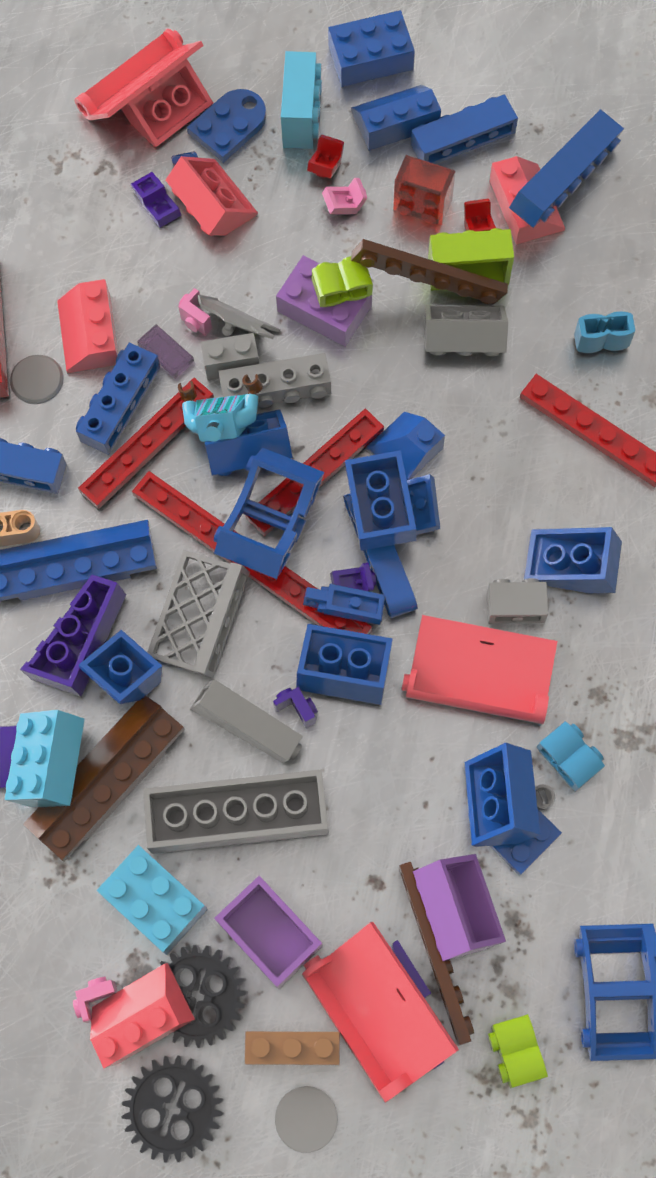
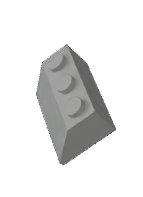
M425 305V352H430L433 355L457 352V354L462 356L472 355L473 352H484L487 356H498L500 353H507L508 318L504 306Z

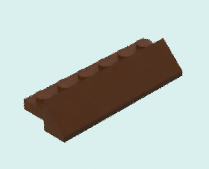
M145 696L143 699L136 701L77 765L70 806L38 807L23 825L65 862L84 840L87 841L167 754L165 751L185 730L184 727L168 714L161 705L149 697Z

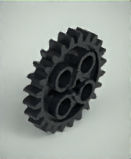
M193 945L192 954H190L186 947H181V957L171 952L170 959L172 963L160 962L161 966L165 963L169 964L192 1014L196 1005L195 1023L192 1024L190 1022L174 1031L172 1042L176 1043L184 1037V1047H189L193 1039H195L197 1048L203 1047L204 1038H206L210 1046L215 1044V1035L221 1040L226 1039L224 1029L235 1031L236 1027L232 1020H242L243 1017L237 1010L238 1008L247 1007V1004L240 1001V997L247 995L248 991L240 990L239 985L243 984L246 978L237 979L235 976L240 971V966L230 968L229 966L233 958L227 957L221 960L223 950L219 949L214 955H211L212 949L208 945L205 946L203 953H201L199 945ZM185 968L190 969L193 974L192 983L188 986L183 985L180 980V974ZM202 968H205V976L203 977L202 983L200 985V972ZM215 974L219 975L223 981L222 989L217 993L212 991L209 986V981ZM199 990L200 994L204 995V999L196 1004V998L192 997V992ZM206 1006H211L216 1011V1019L211 1024L207 1023L203 1018V1010Z
M177 1055L174 1064L171 1063L169 1056H164L163 1066H160L157 1060L154 1059L152 1060L153 1070L150 1071L144 1066L140 1068L144 1076L142 1079L132 1076L131 1079L136 1084L135 1089H125V1092L132 1097L131 1100L123 1101L121 1104L130 1108V1112L121 1116L122 1119L131 1120V1124L124 1130L125 1132L135 1131L136 1135L132 1138L131 1143L134 1144L142 1141L141 1153L146 1152L149 1148L152 1149V1160H155L160 1153H163L164 1163H167L170 1160L171 1154H174L178 1163L182 1161L183 1152H186L191 1159L194 1157L193 1147L196 1146L201 1151L205 1150V1145L202 1141L204 1138L214 1141L215 1138L209 1132L210 1129L221 1128L214 1121L215 1117L224 1115V1112L216 1109V1105L222 1103L224 1099L215 1098L214 1093L221 1087L220 1085L210 1086L209 1083L214 1075L209 1074L204 1077L202 1075L205 1069L204 1065H200L196 1070L193 1069L194 1059L192 1058L187 1061L186 1065H183L182 1056ZM162 1078H168L172 1083V1091L166 1097L159 1095L157 1092V1083ZM181 1081H184V1089L176 1104L180 1108V1113L172 1115L167 1133L163 1137L160 1133L169 1115V1110L165 1108L166 1104L174 1102L178 1086ZM193 1089L199 1091L202 1098L197 1108H190L185 1101L186 1094ZM150 1109H155L160 1114V1122L154 1128L149 1127L145 1122V1114ZM179 1120L185 1121L190 1129L188 1136L183 1140L178 1139L173 1131L174 1125Z

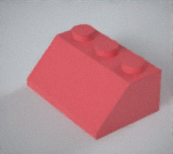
M187 59L159 79L161 85L155 90L151 91L150 88H147L121 108L131 125L154 147L159 146L213 104L212 99Z
M181 156L165 180L172 188L173 194L184 203L188 213L199 222L203 232L210 236H226L258 214L256 209L215 159Z
M518 156L492 163L489 180L508 228L511 229L515 245L565 231V226L556 206L553 207L555 211L545 223L541 220L534 228L509 208L517 193L540 170L537 163Z
M106 280L78 283L57 300L67 373L115 366L118 346L111 298Z
M163 964L92 1007L90 1040L103 1068L125 1061L195 1020L169 964Z

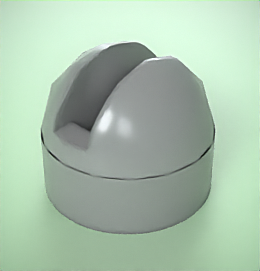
M544 784L535 787L537 807L540 809L550 808L555 802L553 789ZM539 791H545V794L549 802L548 804L544 805L543 799Z

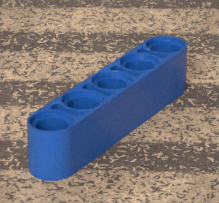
M349 493L343 495V499L358 537L351 495ZM395 546L363 550L370 570H373L375 573L378 591L380 594L385 595L384 606L389 617L394 618L417 610L416 598Z

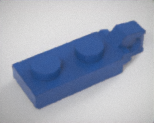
M329 584V587L322 586L321 590L307 587L303 605L318 608V612L327 615L380 625L385 595Z

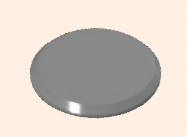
M45 355L28 356L19 361L13 368L10 376V385L12 391L20 400L32 404L43 403L52 399L60 391L64 378L63 371L60 365L51 357Z
M304 1086L291 1090L281 1099L276 1110L275 1125L279 1137L288 1147L298 1152H314L323 1148L332 1139L337 1128V1111L333 1101L325 1092L314 1087Z

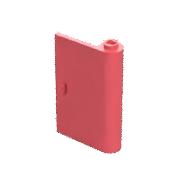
M166 29L163 34L89 90L74 99L75 104L82 115L88 120L109 118L147 88L153 91L161 85L159 79L204 45L202 41L183 45V39L176 30Z
M422 615L411 673L404 674L402 691H407V698L544 724L558 641Z
M373 921L329 956L321 959L317 955L303 965L306 970L302 973V976L385 1103L459 1050Z

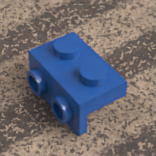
M428 474L407 480L416 534L419 535L441 529L434 477Z

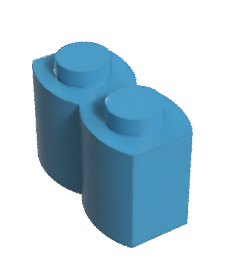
M620 311L610 313L607 316L588 314L580 317L574 332L576 350L582 353H594L603 348L611 351L628 348L635 333L633 314Z
M565 721L537 745V749L576 792L605 767L602 762L604 758L594 746L589 747L582 739L584 735L575 724L570 725Z

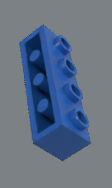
M130 342L125 350H121L118 353L116 365L111 372L109 371L105 375L102 383L103 386L98 394L93 395L86 415L81 416L77 422L76 433L81 443L107 455L110 454L160 369L158 355Z

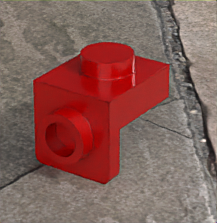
M320 135L317 150L308 162L307 171L315 173L319 177L332 178L341 165L344 142L326 135Z
M488 198L464 203V225L467 231H489L496 228L491 216V202Z

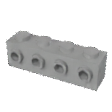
M326 353L218 371L223 397L248 394L242 379L245 375H248L252 383L257 374L263 384L262 390L256 394L259 397L258 407L261 408L269 407L273 403H294L302 398L312 397L317 399L331 394V378Z

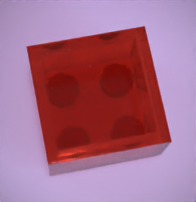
M405 155L395 179L393 210L406 216L411 215L421 218L427 223L442 225L452 202L456 171Z

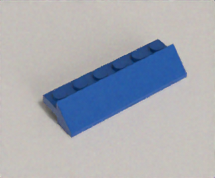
M143 520L1 549L0 601L19 598L22 601L80 589L91 575L111 581H119L131 578L130 574L157 569L149 521Z

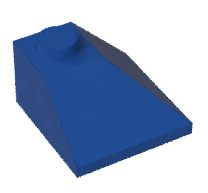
M403 412L366 447V450L372 455L401 450L406 479L410 480L443 449L445 435L425 417Z

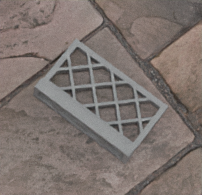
M183 550L147 653L157 661L213 679L250 572L240 564L227 563ZM189 559L199 562L202 570L189 577L186 567ZM219 567L227 569L224 580L214 585L209 573ZM205 575L210 587L197 594L191 582ZM188 585L193 597L179 603L176 597L177 592L180 588ZM213 592L216 598L215 606L205 611L199 599ZM196 602L201 614L187 621L182 609ZM178 611L183 624L170 630L167 620L170 615ZM204 619L207 625L206 632L195 638L190 626ZM186 629L192 641L178 648L173 635ZM169 638L174 650L164 656L156 654L159 643ZM194 646L198 655L194 665L185 663L181 653ZM177 655L178 660L172 659V657Z

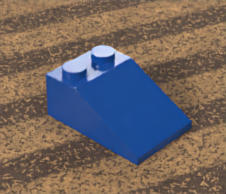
M612 527L532 529L524 579L534 578L538 579L539 582H546L549 587L584 593H616L622 541Z

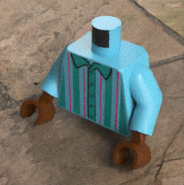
M257 374L252 383L248 375H245L242 379L248 394L196 400V402L193 401L197 396L193 382L190 381L191 387L185 391L181 383H179L178 390L181 399L185 401L182 403L186 427L193 433L198 434L199 440L202 442H215L239 437L247 426L254 423L257 417L259 397L256 394L263 388V384Z

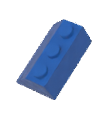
M423 85L351 107V112L368 151L410 138L412 129L421 124L436 121L441 117V108L433 90Z
M280 409L257 414L254 423L247 426L237 438L204 442L212 476H227L236 470H246L250 457L252 455L256 456L262 447L290 459L293 458L287 426Z
M307 624L297 670L296 688L299 687L301 691L381 705L393 638Z
M504 743L464 762L472 846L520 844L541 835L531 750Z

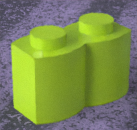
M351 256L344 258L339 263L323 262L312 269V282L320 307H330L345 301L360 300L372 295L373 283L368 268L360 263L351 261Z
M528 1014L491 1026L492 1032L488 1033V1039L492 1051L499 1052L502 1064H498L497 1067L503 1084L508 1082L509 1087L514 1088L548 1077Z

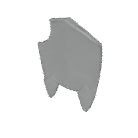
M198 295V303L202 309L219 316L226 322L222 328V333L225 336L231 335L237 327L273 339L274 335L262 329V327L280 333L281 329L219 301L218 298Z

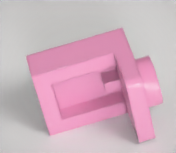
M354 178L348 187H326L322 192L330 215L357 214L367 200L366 190L360 178Z
M194 288L189 294H185L179 302L180 317L193 332L199 331L206 336L212 329L211 319L207 313L198 308L200 306L198 303L200 292Z
M104 976L89 981V987L75 991L77 999L73 1000V1007L77 1018L82 1017L85 1023L91 1022L92 1012L89 1003L118 992L115 981H107Z

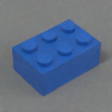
M401 10L328 27V46L341 87L414 70L415 50Z
M401 450L345 460L360 550L417 541L416 525Z

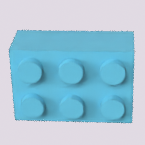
M285 51L281 105L283 148L313 149L314 139H319L318 117H320L322 79L321 63H317L316 52Z
M60 710L20 714L16 727L17 733L14 749L11 754L12 761L9 777L6 782L4 800L29 807L70 806L84 718Z
M139 845L96 890L166 955L170 953L208 910L202 902Z

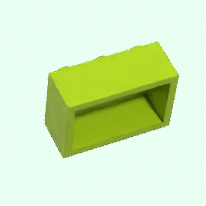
M494 228L489 231L476 232L468 230L463 233L449 234L441 232L436 235H430L428 259L509 285L514 262L511 229L502 230ZM430 285V290H431V291H433V290H440V289H436L434 286Z

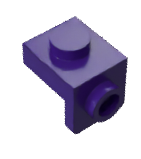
M362 563L357 568L336 570L330 573L333 585L372 592L376 586V576L374 571L370 570L369 563Z
M299 687L293 690L287 688L276 695L277 699L273 701L277 712L293 705L305 728L316 724L314 714L318 713L317 708L310 697L305 699Z

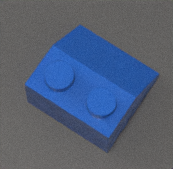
M122 630L79 664V668L119 704L139 701L161 683L162 665Z

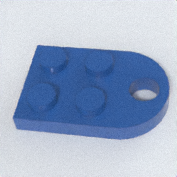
M247 89L229 91L187 127V132L224 163L262 129L266 121L265 103L253 91ZM248 102L256 104L252 109L243 107Z
M538 810L541 835L520 844L490 846L519 876L562 834L540 810Z

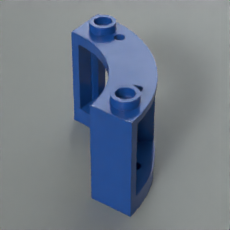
M262 447L256 456L252 455L246 466V471L249 473L237 503L224 526H219L214 535L213 541L217 542L214 554L277 579L290 557V550H292L294 543L298 541L306 523V520L302 519V517L305 518L311 505L313 506L324 472ZM261 467L304 484L292 516L250 500ZM242 514L285 531L275 549L233 532Z
M654 924L580 926L579 938L574 939L575 956L581 959L585 991L586 1028L581 1029L582 1047L588 1048L590 1061L656 1059V932ZM641 953L645 981L594 982L590 954ZM647 999V1032L596 1033V1001Z

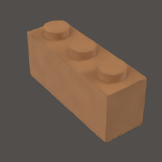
M245 1031V1064L340 1065V1032Z

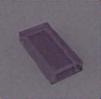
M157 324L137 341L139 347L158 355L160 365L174 378L178 377L194 362L193 356Z

